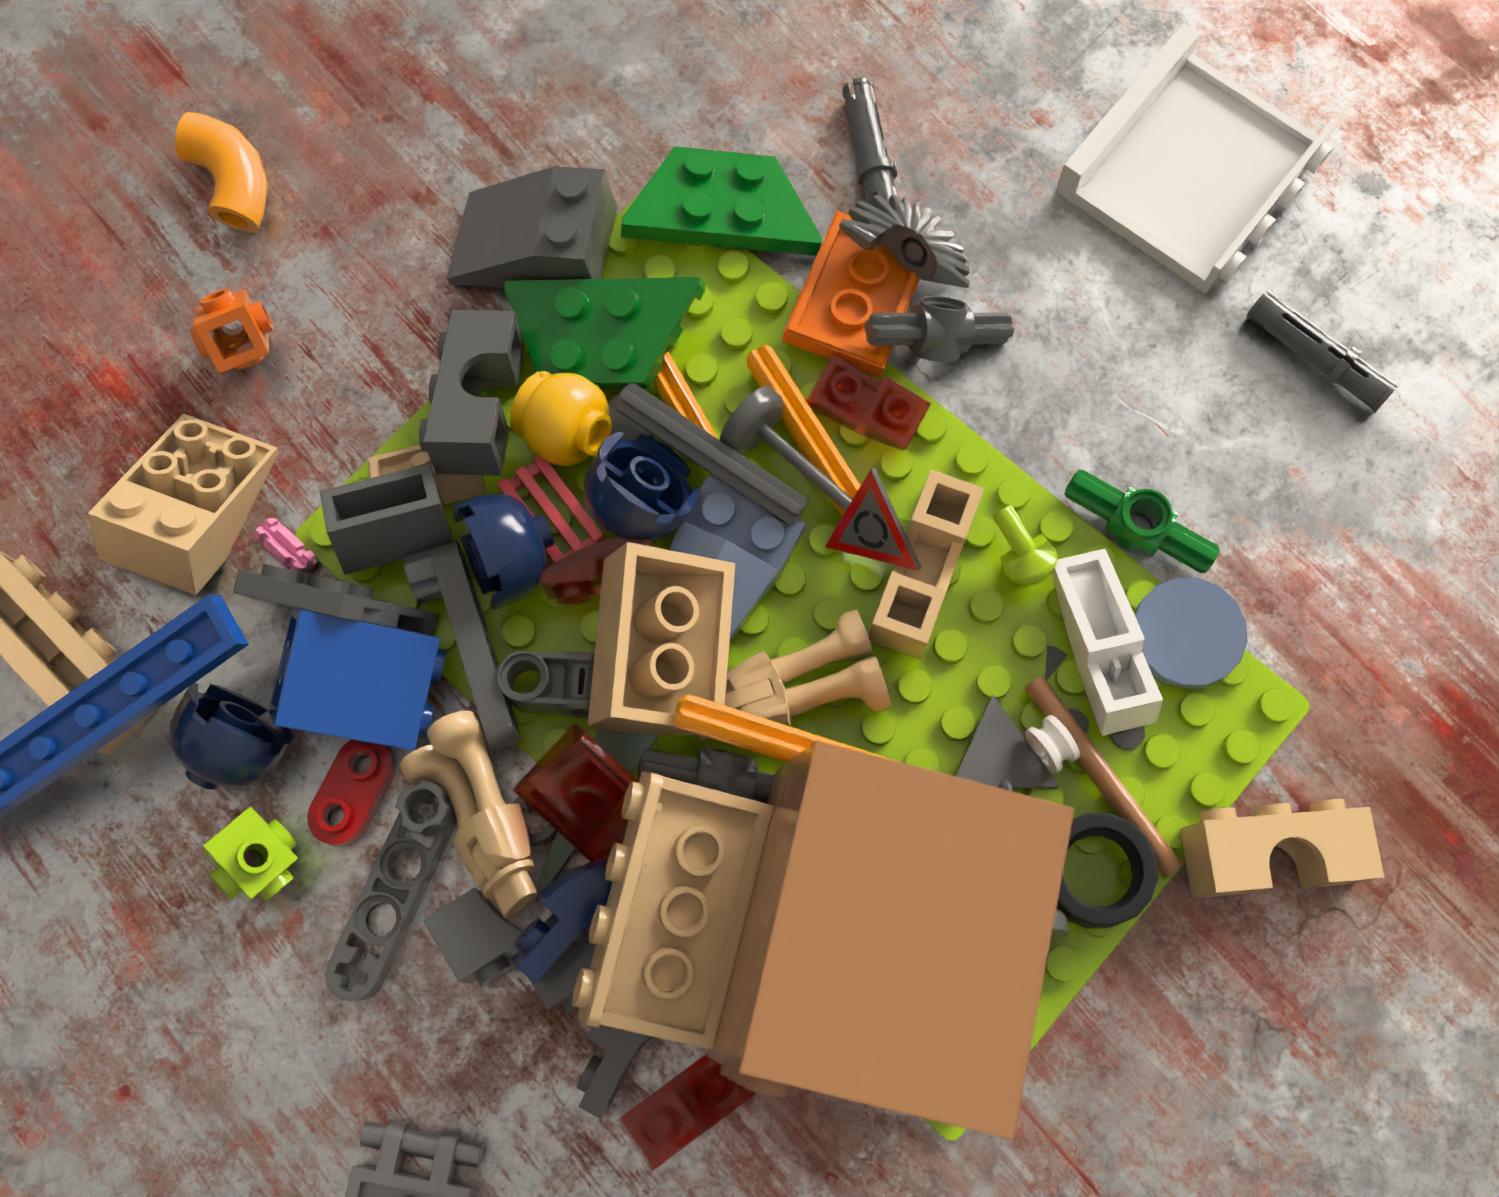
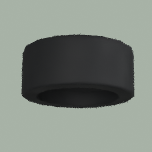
M1086 813L1072 819L1067 850L1076 841L1087 836H1102L1112 840L1125 851L1131 863L1132 879L1128 891L1119 901L1108 906H1092L1078 900L1069 891L1062 874L1056 909L1066 916L1068 922L1083 928H1110L1137 917L1152 900L1158 881L1157 858L1147 837L1130 821L1110 813Z

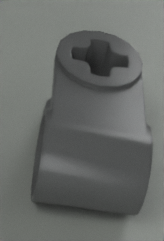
M526 650L514 652L507 656L499 666L497 673L498 685L509 702L519 711L588 718L595 653H550ZM526 671H535L541 674L540 683L532 692L520 694L514 691L515 681L520 674Z

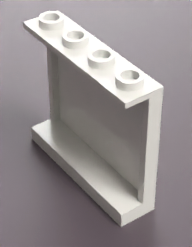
M1183 23L1066 161L1055 192L1207 294L1219 278L1228 283L1247 257L1241 253V250L1248 242L1257 246L1276 221L1270 214L1277 205L1286 210L1305 185V182L1299 179L1307 169L1315 174L1334 148L1327 143V140L1338 122L1331 119L1319 135L1192 54L1200 33Z

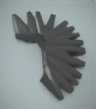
M879 194L874 195L870 199L872 205L859 201L855 207H851L848 211L852 220L843 219L839 224V227L864 250H872L874 246L878 247L880 243L884 247H889V250L894 252V256L898 258L901 265H904L909 271H914L916 276L924 281L962 288L969 287L970 281L964 276H967L970 270L969 266L965 265L968 261L967 257L961 254L964 251L962 246L948 243L954 237V233L946 230H935L942 222V219L938 215L931 217V210L929 208L920 213V203L917 201L911 207L907 197H903L900 201L897 195H891L888 203Z

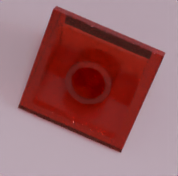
M574 723L518 782L513 791L590 862L609 858L615 843L623 844L629 822L628 819L622 818L623 801L629 784L632 781L637 783L639 781L587 732Z

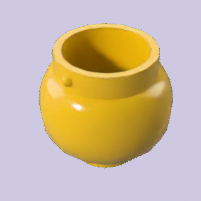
M546 371L536 372L522 384L512 403L510 424L514 434L524 438L529 450L533 454L557 466L577 465L590 456H594L604 439L611 435L612 420L609 416V406L604 393L597 385L575 373L552 375Z

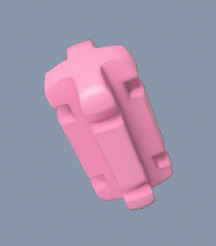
M268 518L255 530L254 539L286 569L309 573L316 567L318 560L314 557L311 550L307 551L304 548V544L285 526L279 523L276 518Z

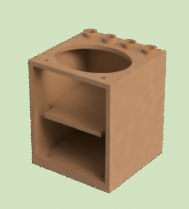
M815 740L774 772L767 804L774 805L714 1048L713 1050H708L707 1057L722 1064L720 1075L727 1076V1079L736 1081V1084L745 1086V1089L786 1099L790 1085L1014 1140L1074 808Z

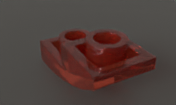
M835 354L828 360L806 399L810 408L868 438L902 451L907 449L931 403L889 377L884 376L879 382Z
M616 536L588 545L565 556L545 569L540 575L541 586L548 599H556V602L559 604L576 605L588 602L590 595L601 594L603 564L607 556L626 542L655 547L654 542L651 538L633 539Z
M705 1054L621 1116L618 1121L650 1170L653 1171L755 1095V1092L745 1089V1086L736 1084V1081L727 1079V1076L720 1075L722 1064L708 1058L707 1054Z

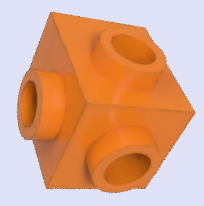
M221 289L200 300L201 306L195 308L194 327L190 328V334L203 358L210 356L219 374L233 368L240 370L250 367L269 354L268 332L273 331L274 327L261 301L252 303L245 289L233 294L230 289ZM239 319L242 323V326L238 329H229L225 326Z

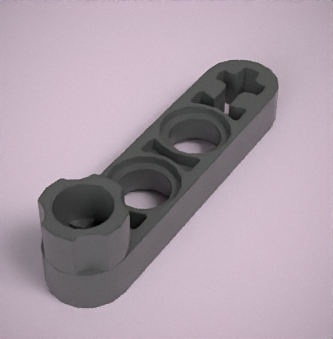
M458 540L404 557L405 573L418 604L421 605L442 597L444 599L480 721L491 749L494 752L522 742L512 704L498 685L497 673L500 665L467 560Z
M422 780L415 787H405L397 798L395 808L399 810V814L327 965L325 973L326 984L331 993L339 999L358 1002L368 1000L377 994L386 979L456 827L455 812L446 791L433 782ZM435 798H437V806L439 807L437 814L432 820L424 823L425 818L418 813L420 805L422 803L431 805ZM407 830L432 839L433 843L430 849L414 839L404 838ZM402 850H415L421 858L419 873L410 881H398L394 877L391 868L394 857ZM388 903L396 913L395 925L387 934L375 936L367 928V914L376 904ZM358 937L368 944L383 946L380 957L376 953L368 952L361 970L369 974L367 982L365 984H354L351 990L347 988L349 978L342 974L346 964L356 965L365 950L353 946L356 938Z

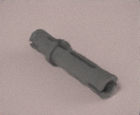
M855 78L852 80L855 94H853L851 85L848 82L842 88V94L846 102L859 166L856 169L857 182L865 190L867 204L872 205L870 199L878 194L889 203L890 196L897 195L894 182L898 173L896 163L892 162L888 155L874 93V83L868 78Z
M1269 289L1266 290L1249 310L1246 318L1254 321L1285 344L1286 347L1296 352L1327 375L1324 381L1334 387L1338 383L1376 413L1399 384L1393 383L1359 358L1362 352L1353 346L1348 350L1310 320L1273 295V292Z

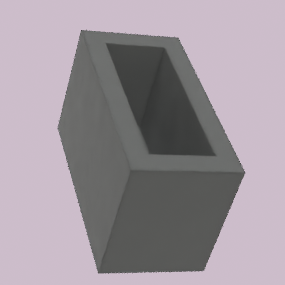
M431 463L319 491L326 531L345 575L403 560L404 557L453 541L445 507Z

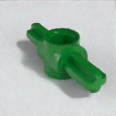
M1078 470L1065 489L1064 495L1066 498L1107 520L1108 523L1104 529L1111 532L1116 544L1128 552H1146L1153 556L1157 550H1160L1199 573H1206L1219 554L1220 548L1217 544L1175 521L1179 513L1172 510L1169 500L1156 490H1136L1130 486L1126 493L1085 470ZM1130 513L1145 515L1151 521L1153 529L1144 530L1135 526L1131 521Z

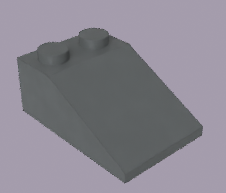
M553 166L469 192L447 275L449 284L504 288L505 281L602 279L617 212V204L605 169Z

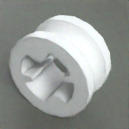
M1049 715L1042 720L1043 727L1041 729L1031 727L1026 730L1025 737L1045 767L1051 773L1056 774L1063 769L1062 762L1064 760L1074 762L1080 757V751L1066 727L1057 718Z

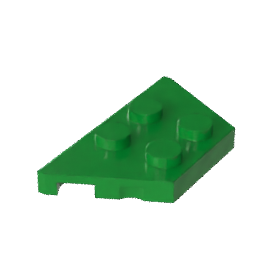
M674 146L622 217L621 237L813 256H817L822 244V236L776 156Z
M700 277L505 281L504 289L512 310L516 312L521 333L537 372L546 371L552 375L575 373L588 379L600 389H624L630 383H634L642 389H650L662 368L664 355L674 347L683 331L680 324L695 298L701 300L705 292V283Z

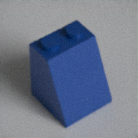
M292 607L268 713L275 726L415 750L418 737L426 738L427 730L431 726L433 705L426 704L430 682L438 683L441 678L445 663V650L438 648L440 638L431 634L340 618Z

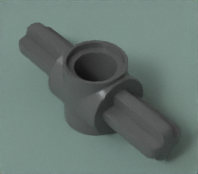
M943 296L922 297L920 304L913 305L908 313H872L864 325L866 340L869 344L908 345L914 355L937 362L958 360L960 353L967 352L972 344H1005L1014 334L1012 317L1008 313H973L965 302Z
M703 748V751L699 750L696 758L646 749L640 756L637 768L638 781L640 780L641 772H650L766 804L774 775L758 771L757 762L752 757L710 748Z

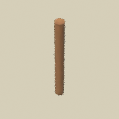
M1042 675L1028 684L1024 689L1045 718L1049 715L1054 716L1069 731L1080 751V757L1077 761L1118 817L1130 821L1147 837L1157 858V870L1165 879L1183 866L1182 862Z

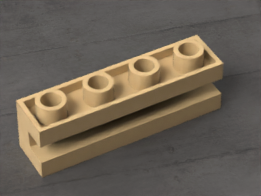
M0 551V656L49 707L112 663L114 660L110 656L117 650L96 629L91 627L86 632L75 619L81 615L79 609L60 592L55 591L51 595L41 585L47 577L31 560L22 554L15 560ZM160 708L106 744L98 752L110 756Z

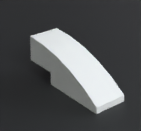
M1106 549L1058 559L1057 565L1052 570L1054 584L1075 661L1102 736L1157 723L1163 698L1142 652L1145 638Z

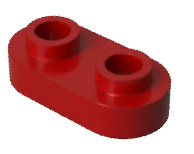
M352 739L339 750L308 810L307 821L309 829L319 841L334 847H346L356 843L366 833L396 773L394 754L386 745ZM363 755H369L371 758L370 768L364 773L357 774L354 768L356 760ZM342 806L344 810L342 821L335 826H330L328 823L329 812L334 807Z

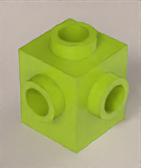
M251 806L203 845L201 853L215 867L208 874L213 883L231 901L240 895L247 903L258 894L266 902L294 878L287 869L298 859L291 851L297 843L285 827L275 819L267 824ZM247 852L257 853L262 859V866L251 867L247 865L243 854Z

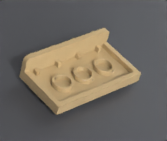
M641 772L639 783L632 781L629 784L622 806V818L629 820L623 844L615 843L613 845L606 866L605 879L612 881L607 905L597 906L591 922L589 943L596 944L590 969L581 968L573 991L572 1005L579 1007L577 1016L584 1025L598 1028L599 1025H604L713 1050L774 805L650 772Z

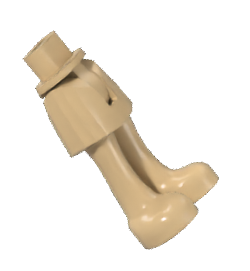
M857 610L843 613L837 620L836 629L826 638L815 644L772 660L762 651L727 673L725 706L790 727L791 718L838 699L859 698L873 712H882L892 708L887 686L876 656L860 660L844 670L821 679L785 689V683L817 668L845 659L856 661L873 654L869 636ZM699 735L701 741L709 738L703 735Z
M473 711L454 712L438 719L428 728L427 736L431 745L419 748L406 755L400 761L399 769L404 780L411 785L416 786L422 780L439 785L446 791L453 806L458 826L454 845L464 865L476 884L482 888L485 899H495L503 917L511 918L521 913L538 896L537 890L530 878L534 870L533 860L526 859L531 854L525 819L521 805L505 804L501 796L489 756L488 741L479 715Z

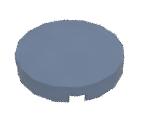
M1177 577L1158 584L1141 600L1134 613L1145 638L1142 652L1150 671L1157 681L1169 686L1173 684L1178 687H1187L1186 689H1202L1220 682L1241 662L1248 643L1246 620L1237 601L1220 586L1201 578Z

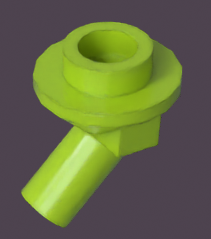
M1012 505L995 513L993 518L1012 548L1000 557L1006 578L1013 583L1033 585L1045 580L1058 562L1055 548L1052 547L1042 534L1031 538Z

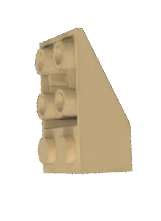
M183 413L88 512L98 559L196 596L226 561L275 462L278 448Z

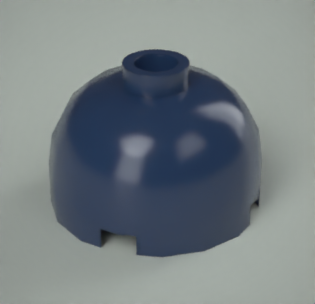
M616 432L604 439L588 467L584 478L586 505L595 520L607 532L620 539L639 544L663 539L678 528L696 507L699 497L698 486L691 491V486L686 479L691 470L679 455L655 438L640 434L637 440L634 441L621 439L625 432Z
M489 494L453 505L455 523L464 520L470 533L460 537L477 583L483 595L492 591L495 592L489 603L491 608H501L532 593L542 582L547 569L545 549L554 546L552 533L545 517L542 514L533 517L523 502L510 495Z
M198 683L189 686L176 707L169 725V741L177 760L187 769L185 772L186 777L196 785L210 790L216 789L218 785L229 788L255 784L268 776L281 760L293 736L289 728L278 726L275 730L261 720L259 716L269 710L240 693L213 684L209 685L205 693L198 692Z

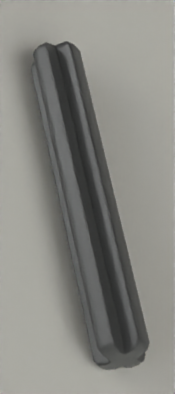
M630 383L618 395L615 408L619 413L785 524L793 525L804 512L808 502L805 496L638 385Z

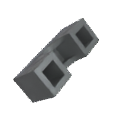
M451 310L447 332H441L439 335L438 355L440 366L438 374H432L429 381V400L431 404L429 417L423 418L419 427L420 448L423 452H428L436 474L502 475L509 427L499 398L478 396L491 388L518 387L525 343L515 311Z

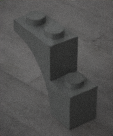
M476 888L466 892L423 920L458 982L471 984L477 980L481 987L499 978L511 968L508 959L519 951L513 945L524 931L507 918H504L490 899H485L482 891ZM589 941L573 942L536 984L530 980L548 1011H557L564 1007L567 1014H571L579 1009V1007L572 1005L576 979L581 968L590 969L596 944L589 943Z

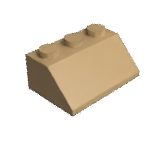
M626 542L604 559L587 727L638 735H700L677 728L674 725V713L680 698L688 694L725 705L735 563Z

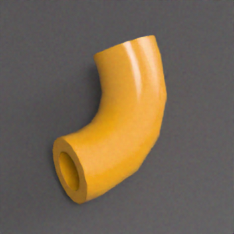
M185 113L178 122L175 132L176 153L184 163L200 166L212 174L215 184L213 197L208 207L209 214L215 220L230 228L242 232H257L264 216L268 183L258 151L235 127L205 114Z

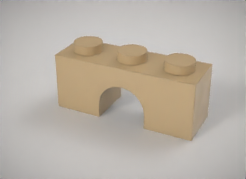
M930 469L907 533L908 540L922 568L917 571L895 566L872 622L869 634L871 642L919 660L922 659L984 488Z
M1330 799L1309 803V812L1292 813L1290 803L1255 807V816L1237 818L1235 808H1219L1199 812L1200 822L1180 828L1192 899L1248 894L1273 888L1269 860L1275 846L1283 849L1293 859L1298 871L1301 889L1351 885L1385 878L1370 807L1346 809L1344 799Z

